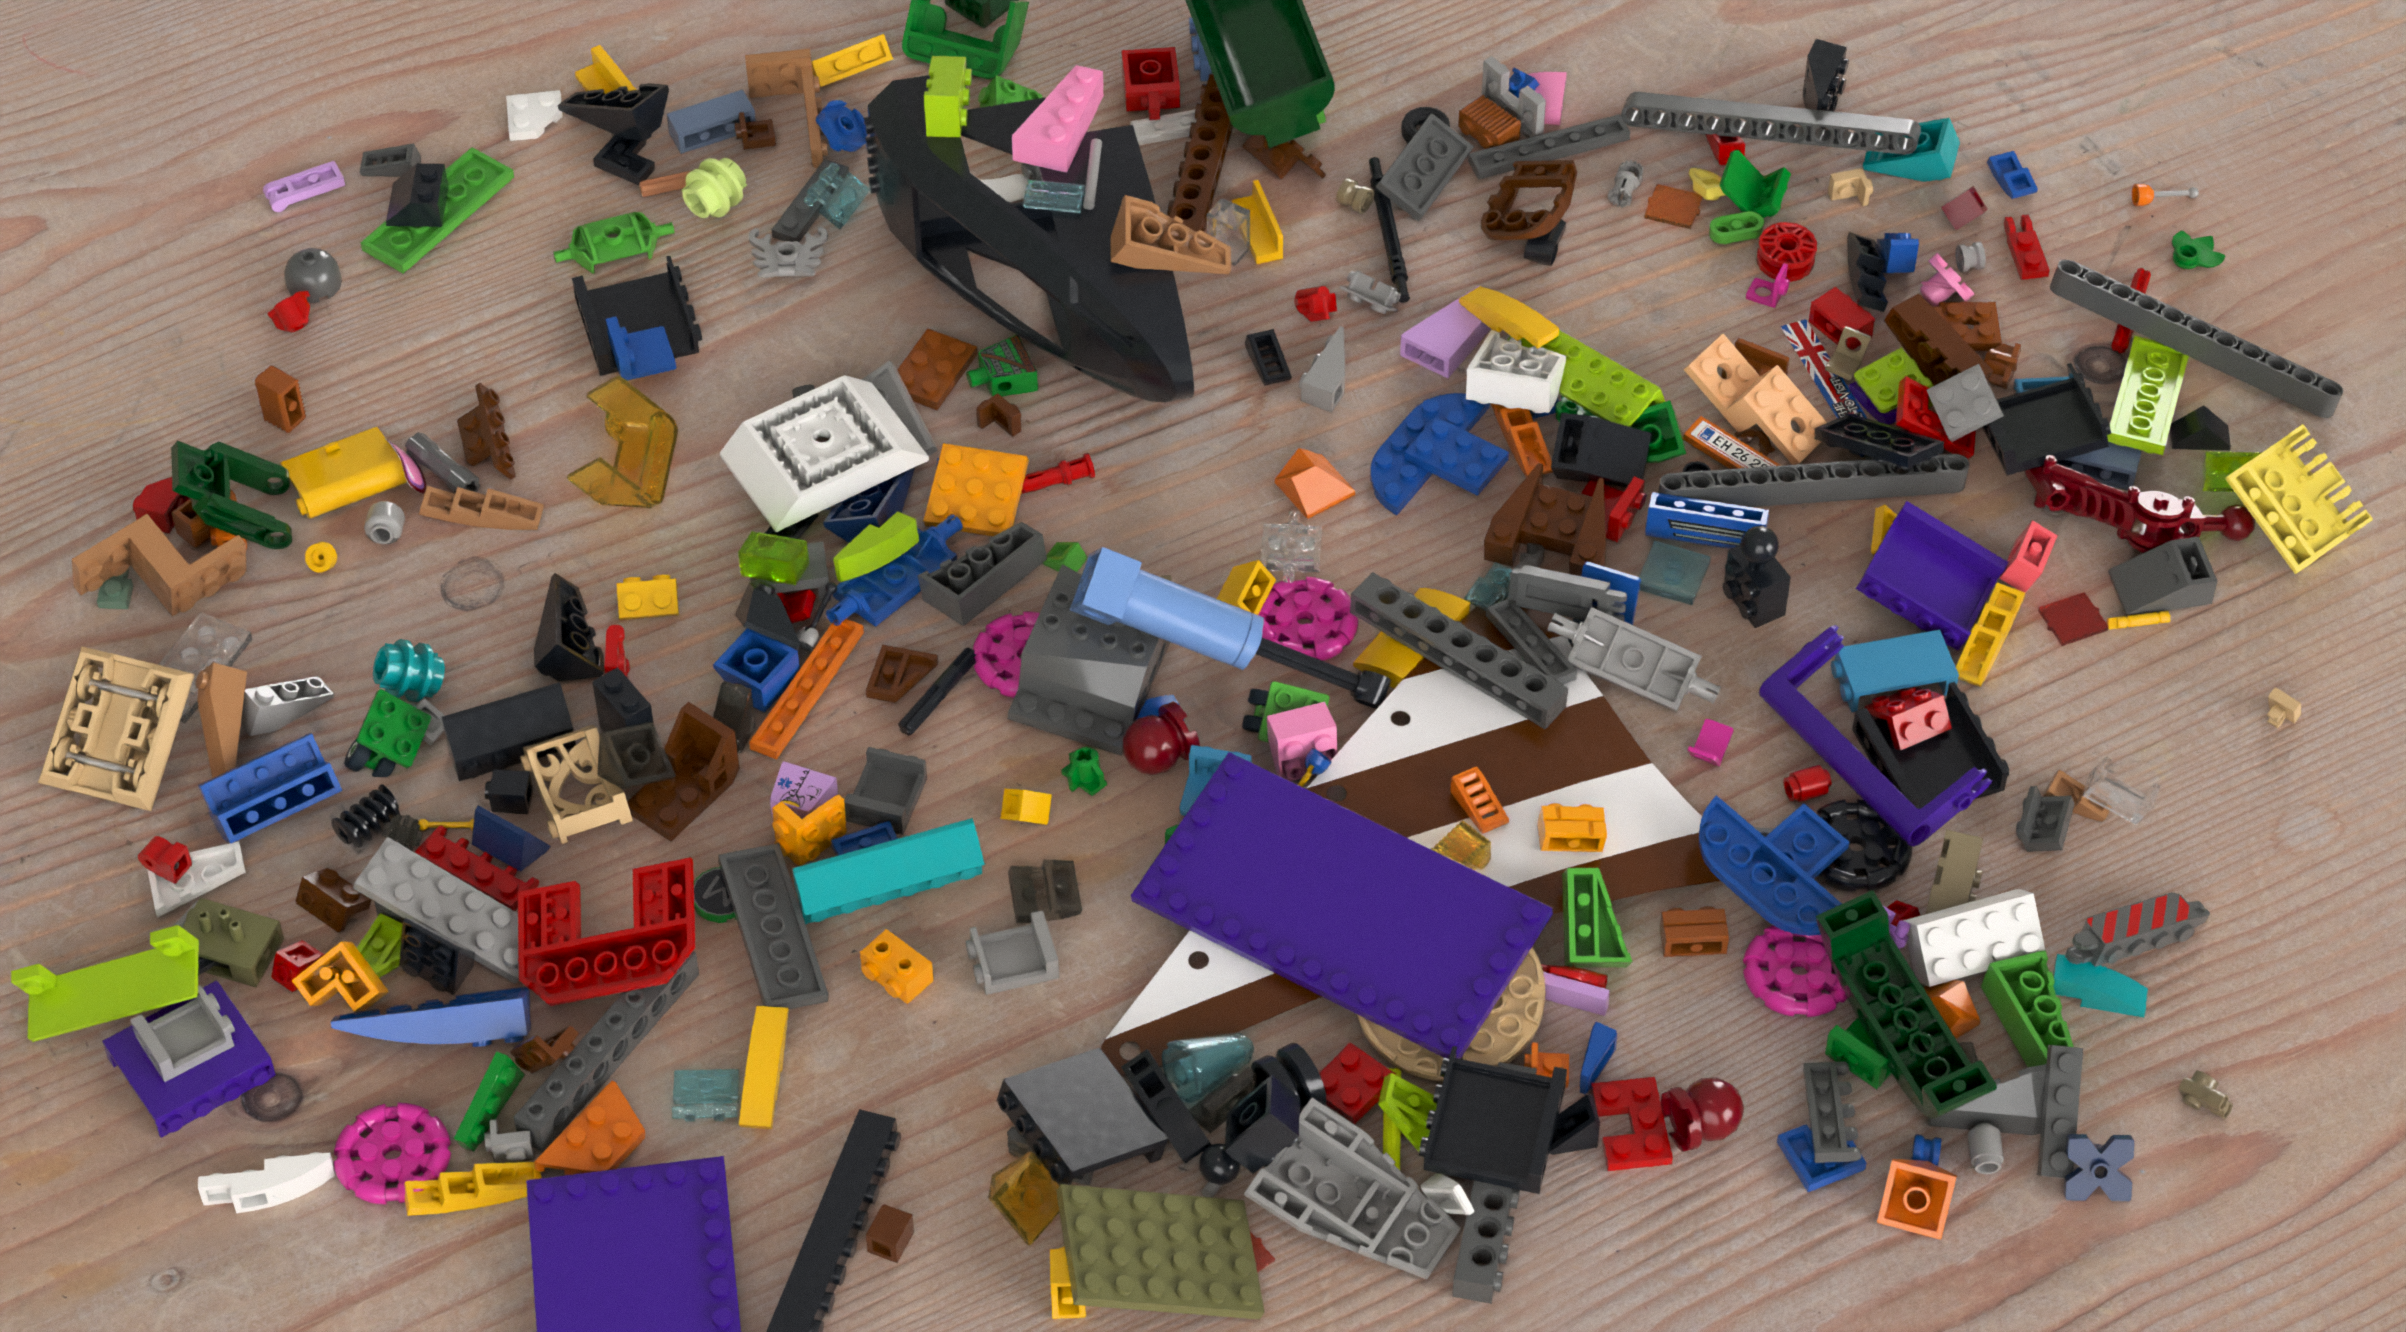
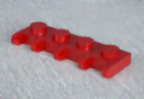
M442 825L438 826L414 851L416 854L513 911L518 909V892L535 889L539 885V880L531 877L526 883L516 878L517 869L510 865L505 870H502L491 864L493 856L486 852L479 857L466 850L469 845L467 839L462 837L454 843L445 838L447 828Z

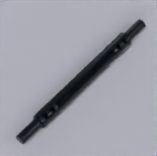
M1373 157L1369 160L1372 175L1370 183L1374 190V201L1387 253L1391 280L1396 285L1397 292L1401 294L1399 302L1405 303L1410 299L1406 283L1408 275L1405 261L1402 256L1391 201L1375 187L1384 175L1382 174L1379 158Z

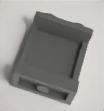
M823 542L753 551L754 563H748L751 583L758 586L759 582H764L776 588L774 593L818 588L819 602H822L826 594L825 587L829 583Z
M868 747L866 751L867 762L853 794L847 793L844 800L846 821L868 827L890 821L894 832L904 835L927 781L926 761L915 756H906L890 752L886 749Z

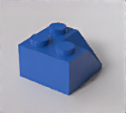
M748 628L713 664L717 673L741 701L764 713L786 690L800 670L797 650Z

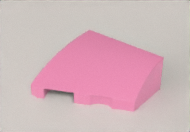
M1567 72L1528 74L1539 83V86L1534 91L1541 94L1546 100L1544 124L1560 125Z

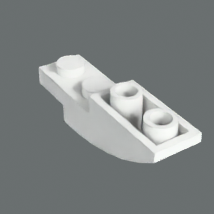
M313 1152L300 1156L283 1155L264 1159V1170H246L230 1174L214 1173L209 1176L198 1177V1190L203 1205L233 1203L236 1213L255 1211L293 1200L316 1189L335 1176V1169L331 1153Z

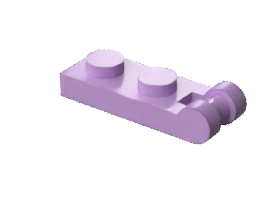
M331 161L267 183L263 187V192L266 198L270 200L269 204L273 211L282 212L290 204L343 187L345 182L335 161Z

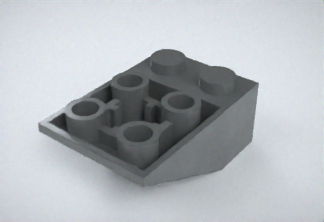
M2199 536L2166 542L2108 571L2126 616L2212 604L2218 582Z

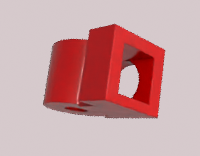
M154 836L138 854V859L145 868L174 884L192 866L186 845L179 842L173 845L160 836ZM179 863L178 869L174 870V865Z

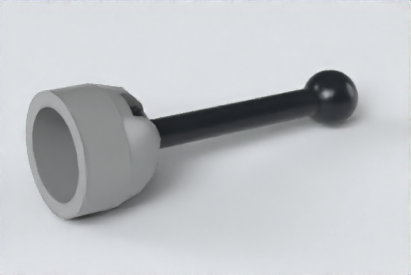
M833 582L826 585V594L811 625L800 628L796 633L801 648L813 651L819 642L820 637L816 626L831 595L837 591V585Z

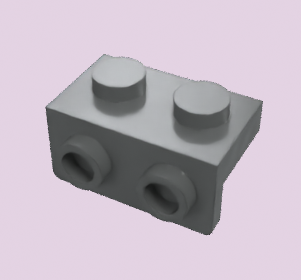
M2030 786L2027 798L2023 800L2021 821H2018L2016 826L2017 837L2022 840L2027 852L2063 850L2075 805L2071 795L2042 797L2037 786Z

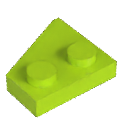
M381 913L357 946L359 952L379 978L399 967L403 926L402 923Z
M1390 1073L1384 1077L1378 1105L1419 1152L1422 1137H1429L1430 1130L1426 1129L1429 1111H1435L1437 1103H1433V1094Z

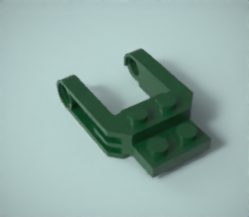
M178 440L171 447L172 491L192 498V508L205 524L236 536L240 535L241 538L274 550L284 549L292 543V529L287 523L275 519L272 515L229 499L230 480L269 495L285 493L289 489L290 484L289 472L286 468L219 441L210 445L205 450ZM270 478L282 479L280 482L276 483L267 481ZM274 532L284 533V535L280 537H274L270 534Z

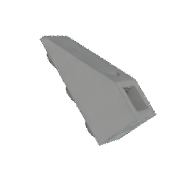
M1342 326L1338 328L1334 335L1328 337L1324 350L1321 354L1318 353L1315 356L1312 367L1308 373H1303L1299 381L1301 401L1331 413L1345 393L1344 327Z
M318 676L245 689L241 727L249 736L275 732L332 699L334 693Z

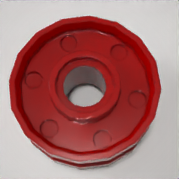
M1780 222L1772 224L1765 228L1760 235L1756 262L1760 270L1773 279H1776L1784 263L1788 264L1786 279L1790 280V282L1801 280L1808 276L1814 268L1817 240L1811 231L1797 223Z

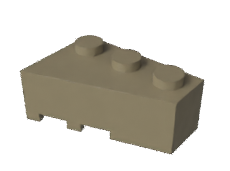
M1946 829L1941 856H1939L1937 871L1925 914L1976 900L1977 894H1973L1971 891L1972 887L1979 888L1983 870L1977 869L1983 842L1982 837Z

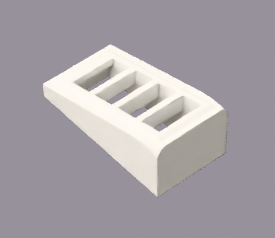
M1435 1173L1420 1185L1426 1198L1431 1197L1446 1213L1471 1215L1474 1212L1460 1184L1444 1174Z

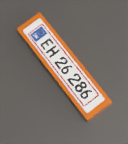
M1702 416L1683 435L1684 441L1729 469L1781 466Z

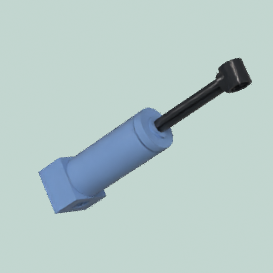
M1104 547L1090 553L1070 611L1106 625L1120 622L1241 670L1247 667L1256 654L1350 691V696L1354 697V701L1370 708L1377 709L1385 700L1391 679L1384 675L1367 670L1359 671L1358 674L1262 638L1264 617L1141 570L1142 562Z

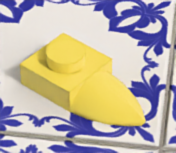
M1691 168L1689 170L1690 179L1693 181V190L1704 199L1712 201L1718 200L1720 196H1725L1720 188V176L1698 168Z

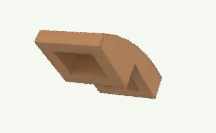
M2060 769L2054 774L2043 797L2071 795L2075 803L2073 813L2101 822L2106 819L2116 799L2115 796L2094 782L2090 781L2084 786Z

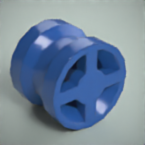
M1915 1134L1911 1160L1929 1161L1938 1166L1942 1138L1934 1137L1930 1140L1925 1139L1920 1134Z

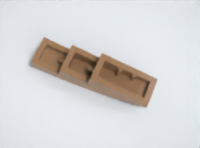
M427 486L419 515L475 527L537 530L544 504L489 488L486 495L460 487H457L454 494Z

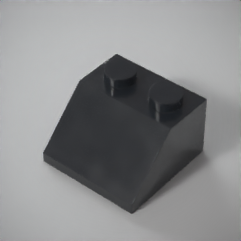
M417 163L393 183L386 226L442 227L449 189L445 164Z

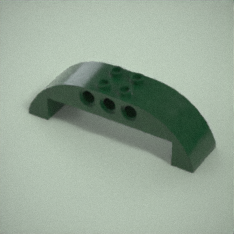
M1873 890L1816 915L1817 925L1826 952L1850 1005L1876 1049L1888 1059L1887 1066L1894 1078L1918 1110L1929 1118H1937L1997 1089V1084L1981 1060L1971 1064L1889 934L1888 913Z

